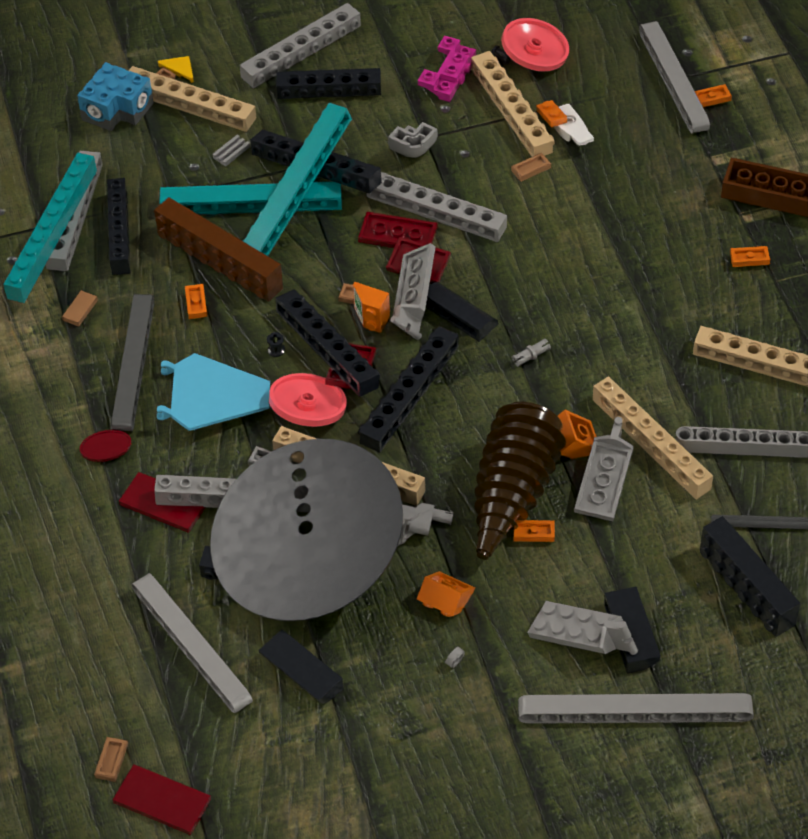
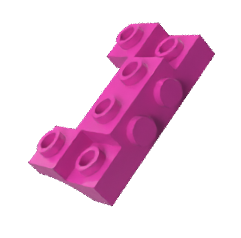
M444 35L438 45V52L446 54V59L437 73L424 69L418 79V86L430 90L440 100L450 102L458 87L464 83L465 75L471 70V57L476 56V49L462 46L459 39Z

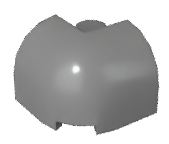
M424 122L417 129L409 125L405 129L397 126L388 136L389 149L405 157L417 158L426 153L437 141L438 130Z

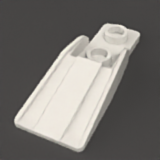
M571 105L559 106L567 116V123L554 127L559 135L568 142L572 138L579 146L594 141V137Z

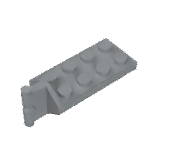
M431 243L403 254L394 311L390 320L416 340L422 337V334L419 332L425 312L432 273L435 246Z
M621 417L615 418L611 435L594 438L574 513L614 521L633 452V445L621 439Z
M549 601L544 603L527 632L530 638L604 654L615 649L628 651L631 655H635L638 652L628 626L621 616Z

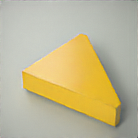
M189 56L158 61L159 68L164 67L177 76L187 78L191 83L194 82Z

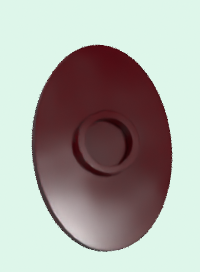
M119 430L100 431L83 440L80 445V453L85 459L90 461L103 462L113 460L124 455L130 449L132 444L131 438L127 433Z

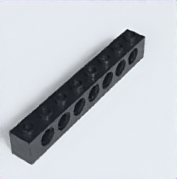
M263 129L250 139L252 155L288 167L304 144L303 142ZM331 152L317 175L318 177L369 194L382 183L380 167Z
M294 289L275 297L276 312L359 397L379 388V372L347 342L345 337L336 331L334 326H331L326 321L324 316L315 310L313 305H310L305 300L303 295H300Z
M440 326L435 332L430 334L426 344L420 347L417 356L410 360L408 368L401 372L396 384L391 385L389 393L380 400L377 409L370 413L368 421L359 428L360 444L379 453L382 451L459 347L458 334Z

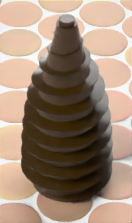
M523 401L504 405L498 409L495 415L496 419L491 423V432L487 435V444L482 452L483 458L479 462L480 471L476 476L478 485L474 491L477 499L474 507L478 514L476 522L479 526L476 552L477 557L480 559L488 560L495 549H497L501 540L507 538L506 533L509 530L518 528L516 520L528 518L526 510L536 507V498L544 494L543 486L548 485L550 482L549 474L555 471V462L561 457L560 450L566 445L565 437L561 433L563 428L561 420L556 414L541 405Z

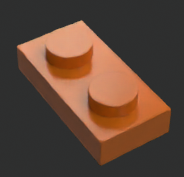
M726 84L694 91L702 107L729 102L732 98Z
M553 100L536 105L537 112L550 127L567 123V116Z
M767 246L730 248L732 267L770 265Z
M203 284L185 286L189 319L207 317Z
M515 521L518 528L514 530V541L554 542V521Z

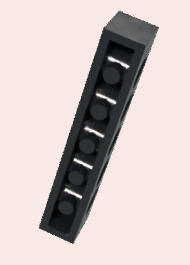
M380 68L276 72L277 99L381 95Z
M125 178L107 179L109 261L112 275L130 274L128 191Z

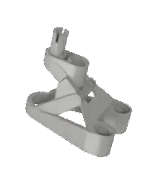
M421 503L415 508L402 505L403 524L398 545L405 543L406 539L415 533L428 536L432 520L451 525L454 512L435 509L434 505Z

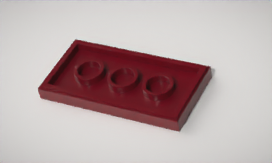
M366 212L358 236V242L394 248L398 238L402 237L426 245L429 243L433 244L438 224L436 222Z
M138 472L120 498L119 505L190 533L206 507L156 505L154 492L156 478Z
M133 764L113 798L114 804L189 835L193 833L211 801V795Z

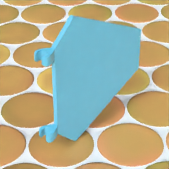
M196 353L176 364L169 361L161 362V374L169 375L174 372L171 409L162 405L158 406V420H165L171 417L188 431L269 409L270 381Z

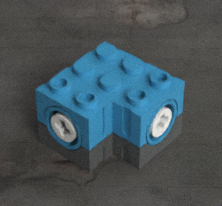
M107 62L102 65L101 69L95 73L93 78L77 95L82 120L112 131L120 120L127 121L136 126L154 104L150 78L143 77L140 74L127 71L118 66H113Z

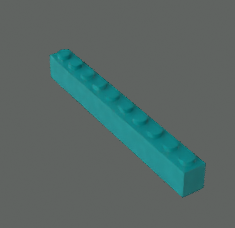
M328 103L327 107L322 111L319 120L314 124L311 133L305 139L303 146L296 153L295 159L287 168L282 180L279 181L274 193L269 197L258 219L251 226L250 232L243 242L267 256L270 254L352 120L347 108Z
M77 152L3 284L7 299L25 303L97 172L94 156Z
M313 182L296 211L342 210L341 184L336 182ZM278 183L160 187L159 204L170 197L196 214L258 213L264 209Z

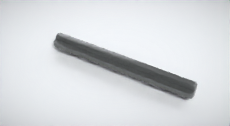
M715 514L711 516V522L723 516L732 527L808 529V517Z

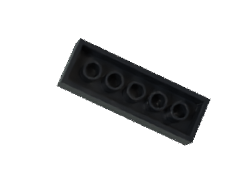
M722 516L704 526L700 544L701 555L708 559L714 570L724 577L726 584L737 592L739 599L750 607L753 615L759 617L766 630L772 632L777 637L796 626L801 603L730 523Z

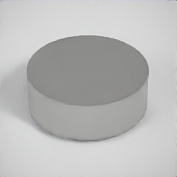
M456 647L447 657L445 663L454 668L464 657L465 651L460 647Z

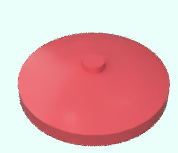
M533 18L516 19L505 27L502 34L501 42L506 54L517 64L531 70L552 71L558 69L565 63L569 54V44L565 36L556 27L542 20Z
M307 373L283 376L272 384L269 392V404L277 415L294 424L311 427L325 426L338 421L345 413L347 399L340 387L325 385L326 378Z

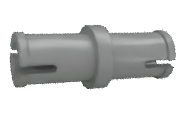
M544 338L542 341L532 346L528 345L525 350L513 355V362L518 360L515 365L519 367L531 359L535 360L538 355L550 350L551 346L547 344L542 347L548 342Z

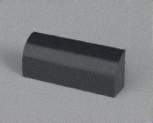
M435 282L429 286L426 308L476 341L480 342L499 324L497 319L441 283Z
M637 586L604 593L606 613L622 617L638 649L635 655H631L628 651L619 650L626 673L642 671L655 665L661 658Z
M284 630L278 632L258 650L263 657L321 704L332 700L343 689V678Z

